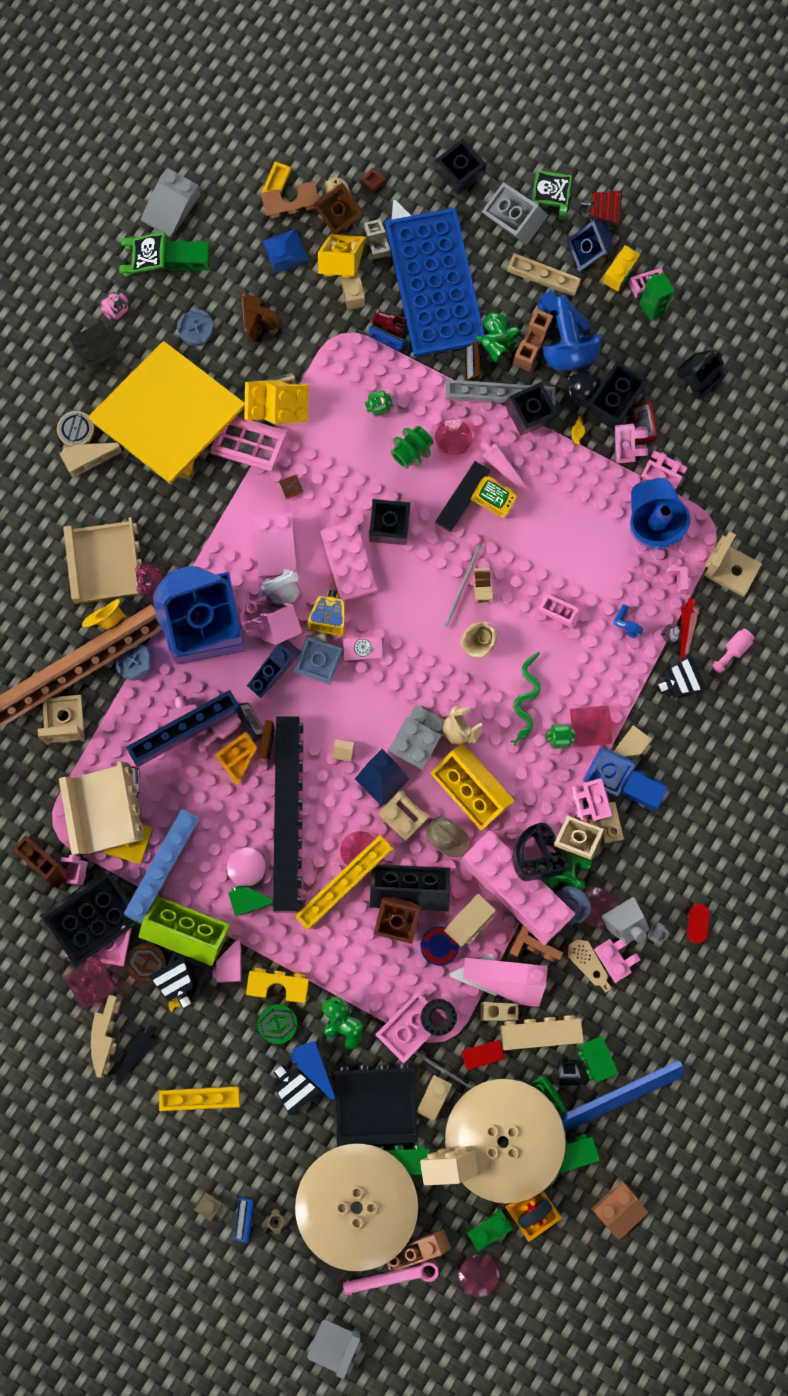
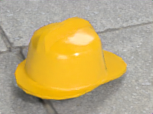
M116 599L107 606L90 614L83 621L82 626L90 627L97 624L101 628L109 630L125 621L126 617L118 606L120 599Z

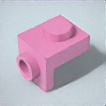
M672 565L667 569L666 576H677L678 594H686L688 588H691V577H688V567Z
M69 855V858L61 857V862L69 863L68 872L71 874L65 883L83 885L88 862L80 860L81 857L76 855Z

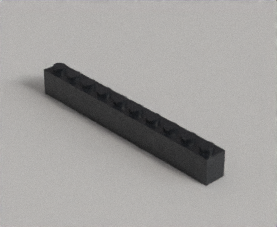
M276 716L274 913H298V908H301L302 903L301 896H298V888H302V877H298V869H302V857H298V849H302V837H299V830H302V818H299V810H303V799H299V791H303V779H299V772H303V760H300V753H303V741H300V734L304 733V722H300L299 716Z

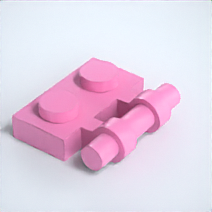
M654 450L651 457L656 459L657 462L649 460L640 478L646 481L655 478H665L676 490L682 479V476L676 472L679 471L684 474L688 467L682 465V462L679 460L674 461L667 457V454ZM662 463L670 466L672 470H669L661 466Z
M602 778L583 783L585 790L583 792H580L578 785L571 787L572 801H575L578 811L576 815L581 821L589 823L587 815L590 814L593 821L613 816ZM586 797L589 804L588 809L584 808V804L582 801V799Z

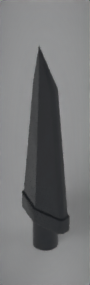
M150 1025L146 1032L139 1030L116 1073V1086L150 1047L155 1044L156 1040L152 1036L157 1028Z

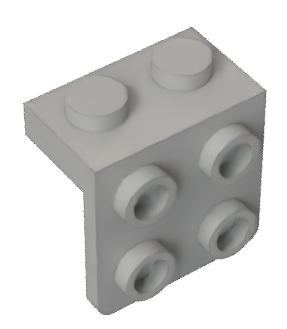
M323 1320L307 1357L310 1361L336 1372L337 1377L344 1379L345 1375H350L354 1363L351 1360L353 1355H358L362 1343L359 1342L361 1335L328 1320Z

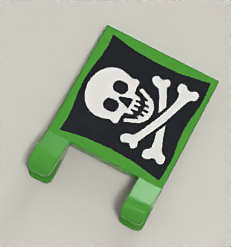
M536 170L532 201L537 205L560 207L558 220L565 221L572 175Z
M160 232L137 238H122L121 246H125L127 250L133 249L132 265H121L119 273H124L125 277H129L133 273L163 268L166 233Z

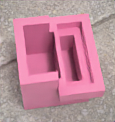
M284 603L282 607L266 614L262 613L259 617L251 620L253 628L259 629L262 640L275 645L302 633L293 604Z

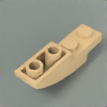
M112 995L108 996L104 1013L95 1012L92 1024L91 1055L96 1076L104 1078L105 1074L108 1075L111 1067L109 1058L110 1055H114L117 1043H114L115 1038L108 1037V1034L113 1032L115 1025L113 1017L115 1013L118 1014L121 1002H118L119 997Z

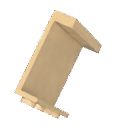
M120 761L117 762L118 766L75 778H59L72 855L83 856L144 840V828L139 816L140 807L136 800L137 789L133 783V769L130 763Z

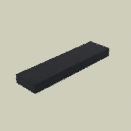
M474 461L435 523L451 533L471 503V497L478 484L485 476L488 477L491 470Z

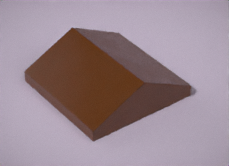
M343 182L328 191L313 204L334 234L364 214Z

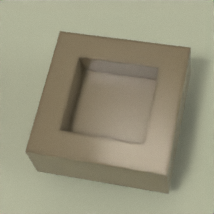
M205 1192L194 1210L209 1221H212L223 1203Z

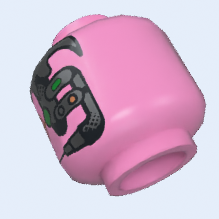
M112 292L102 300L101 311L108 319L118 320L128 311V299L122 293Z

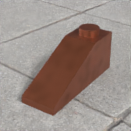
M26 835L13 849L19 857L57 889L71 875Z

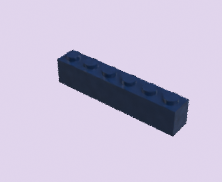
M228 690L126 746V749L135 765L139 767L241 711L240 706L231 690Z

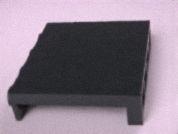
M410 1064L398 1065L399 1069H391L390 1065H378L379 1069L371 1070V1066H358L359 1070L351 1071V1067H339V1071H334L337 1146L418 1142L415 1068H411Z

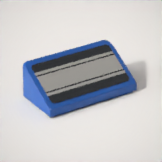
M377 325L369 327V337L399 352L402 351L407 340Z
M239 1198L234 1232L235 1240L247 1243L250 1239L254 1199Z

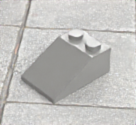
M167 168L157 182L140 220L160 232H165L168 237L172 238L200 197L199 186Z
M504 182L482 210L484 215L525 245H527L548 217V214L536 203Z

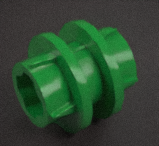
M416 426L413 430L404 428L402 430L404 438L402 439L397 436L393 439L395 447L390 453L395 461L405 469H408L411 465L419 467L422 464L420 456L425 458L431 456L429 447L434 444V441L421 426Z

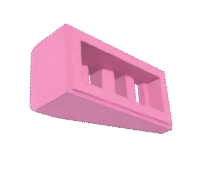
M661 268L636 275L629 279L628 284L636 299L641 297L646 286L644 280H647L653 274H661L663 272Z
M546 594L538 609L539 612L574 629L582 614L580 608L549 594ZM550 601H552L553 604L550 610H547ZM557 605H559L560 607L557 612L553 613ZM567 609L564 616L562 617L561 614L563 610Z

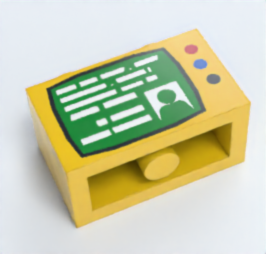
M625 245L605 273L603 283L618 292L638 264L640 254Z
M485 476L478 484L471 500L503 518L510 511L517 495L514 494L512 489L497 484L498 481L494 478Z

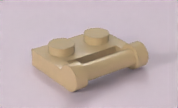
M401 789L378 813V816L406 841L430 816L426 812L423 813L405 795L406 792ZM399 801L418 818L415 823L396 805Z

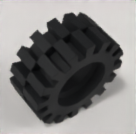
M434 999L423 1007L420 1016L421 1024L432 1035H445L455 1027L457 1012L449 1001ZM440 1009L446 1013L447 1019L444 1024L435 1025L432 1022L431 1014L434 1010Z

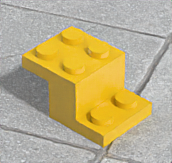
M280 380L245 382V420L265 419L273 424L308 422V384H287Z

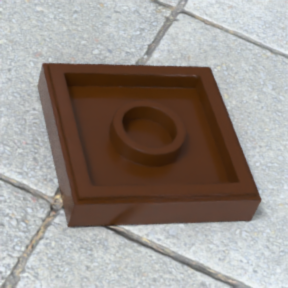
M265 720L258 756L260 764L266 766L269 764L275 733L274 723L270 720Z

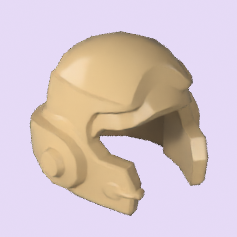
M454 706L444 721L443 734L452 744H470L478 741L482 724L479 723L470 729L463 717V714L469 712L471 707Z

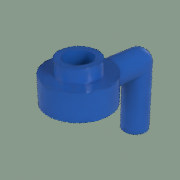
M622 604L613 621L614 625L626 631L625 634L631 638L641 637L644 631L641 626L631 621H623L629 606Z

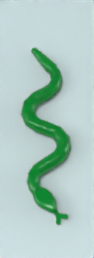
M539 651L529 657L521 668L522 675L533 685L534 689L531 692L519 695L514 700L513 708L515 713L527 723V727L520 730L517 734L516 740H511L514 746H516L517 741L525 739L533 728V720L531 716L521 709V703L534 699L541 691V683L528 672V667L540 655Z

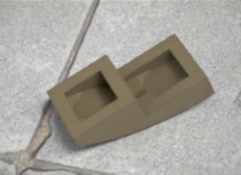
M381 219L363 223L373 259L391 255Z

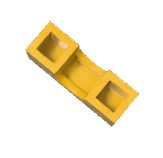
M255 968L254 971H249L246 995L267 998L269 988L274 984H281L286 989V1001L306 1004L309 979H305L306 975L294 973V976L290 977L286 976V972L274 971V974L266 973V969Z

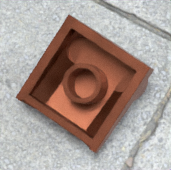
M396 897L382 898L373 935L412 944L421 907L412 901Z

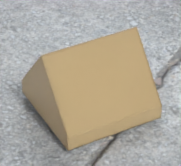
M335 739L332 759L351 761L354 742Z

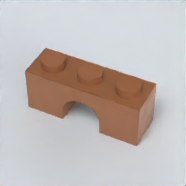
M315 181L295 185L297 196L291 202H285L281 198L279 189L260 193L265 215L275 218L281 216V212L287 211L288 214L298 212V208L305 207V210L315 208L313 204L319 200Z
M538 309L535 310L524 340L521 341L514 356V366L530 372L551 326L553 315Z

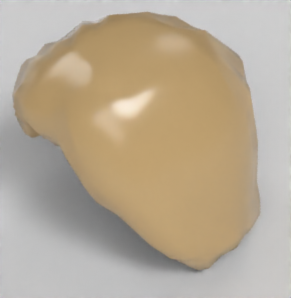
M485 621L471 624L465 630L460 645L463 651L473 658L486 656L493 650L497 642L498 635L496 629Z

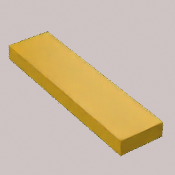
M240 1087L159 1091V1111L240 1107Z

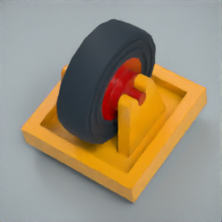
M544 1191L528 1200L509 1203L505 1206L528 1242L562 1219Z

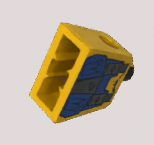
M329 590L326 597H317L308 618V631L337 636L344 635V601L338 599L339 593L337 591Z

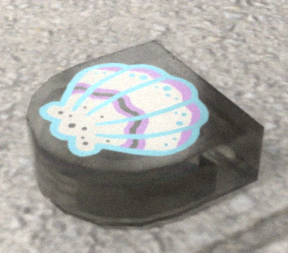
M668 624L660 635L668 646L674 647L680 638L681 629L678 625Z

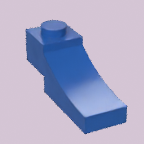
M552 290L539 298L538 309L556 318V315H558L556 309L557 296ZM570 302L571 311L575 313L579 334L585 337L589 334L591 326Z

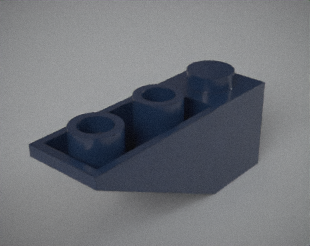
M289 640L277 644L246 686L262 698L292 665L301 651Z

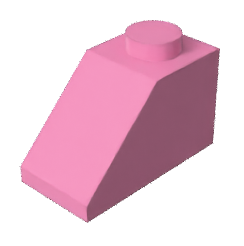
M235 941L216 961V966H213V978H216V982H242L241 941Z

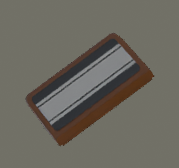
M478 341L464 348L465 381L479 382L480 379Z

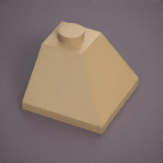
M567 816L554 846L591 860L595 857L600 846L604 829Z

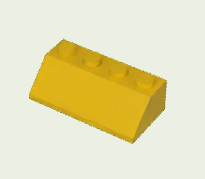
M464 743L453 749L430 773L481 831L515 801Z

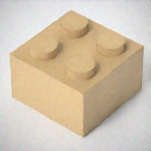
M477 894L444 931L461 947L465 943L469 945L494 919L492 914L496 910Z
M467 1147L456 1148L455 1151H449V1148L439 1149L435 1153L427 1154V1158L420 1160L424 1185L460 1184L479 1175L475 1150H467Z

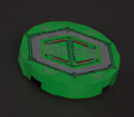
M281 1004L271 1005L264 1009L258 1020V1029L261 1036L273 1044H283L291 1040L298 1026L297 1017L289 1007Z

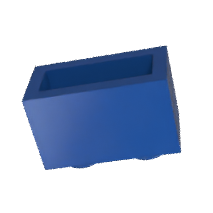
M632 770L620 794L656 811L668 787L664 786V783L658 779L651 780L647 778V774L642 771L636 770L635 772Z

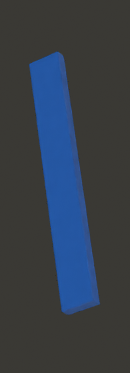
M676 1061L561 1115L565 1132L684 1077L681 1062Z

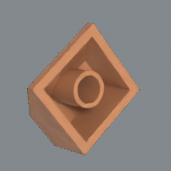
M621 1181L591 1208L618 1240L648 1214L637 1197Z

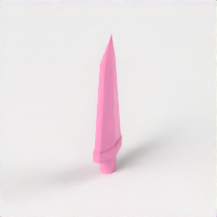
M484 440L480 444L485 451L482 457L513 484L527 488L499 449V446L496 443L490 446Z

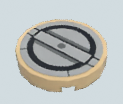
M81 411L66 413L57 424L58 436L67 446L88 444L94 436V424L88 419V415Z

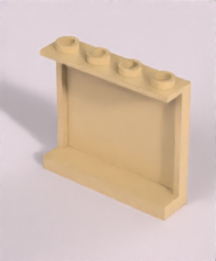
M131 517L128 518V522L72 529L71 526L63 527L71 599L74 604L142 595V589L145 588L144 578L140 577V570H143L142 561L138 559L137 555L140 552L139 541H136L135 535L138 534L137 523H133Z

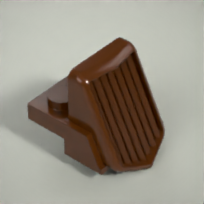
M244 292L242 293L243 329L250 341L254 343L257 341L263 324L270 330H275V328L281 330L283 322L277 312L268 309L263 299Z

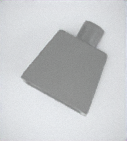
M634 897L602 915L607 929L624 943H629L634 939L640 943L646 939V932L649 930V927Z

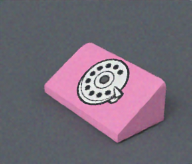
M382 637L343 639L344 660L382 659Z

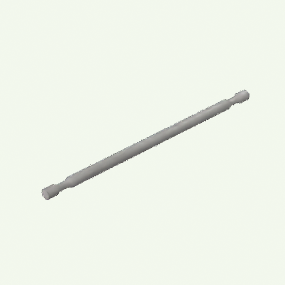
M478 545L477 551L473 556V559L464 577V580L453 603L451 611L448 615V619L445 622V627H448L449 621L452 618V615L461 597V594L469 578L471 570L477 559L478 552L482 547L481 545Z
M418 1051L414 1052L415 1055L458 1083L463 1084L468 1089L471 1088L469 1084H466L463 1080Z

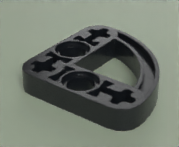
M537 823L528 827L514 845L512 853L513 866L517 876L523 881L562 875L569 867V861L563 850L554 846L556 836L552 828L546 823ZM534 837L543 858L524 861V845L527 840ZM547 845L552 846L555 852L549 851ZM539 865L545 866L547 871H542Z

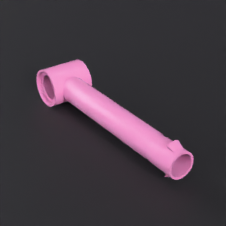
M431 1258L421 1262L418 1266L351 1281L348 1279L343 1282L345 1295H352V1293L419 1278L431 1282L438 1276V1263ZM426 1266H432L435 1271L427 1274L423 1269Z

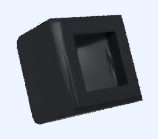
M558 1061L559 1085H579V1061Z

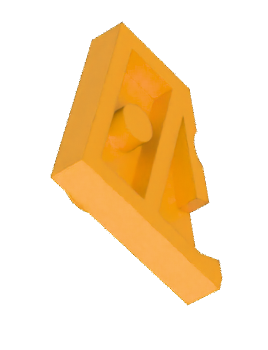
M244 732L214 755L236 785L239 784L257 746L248 734Z

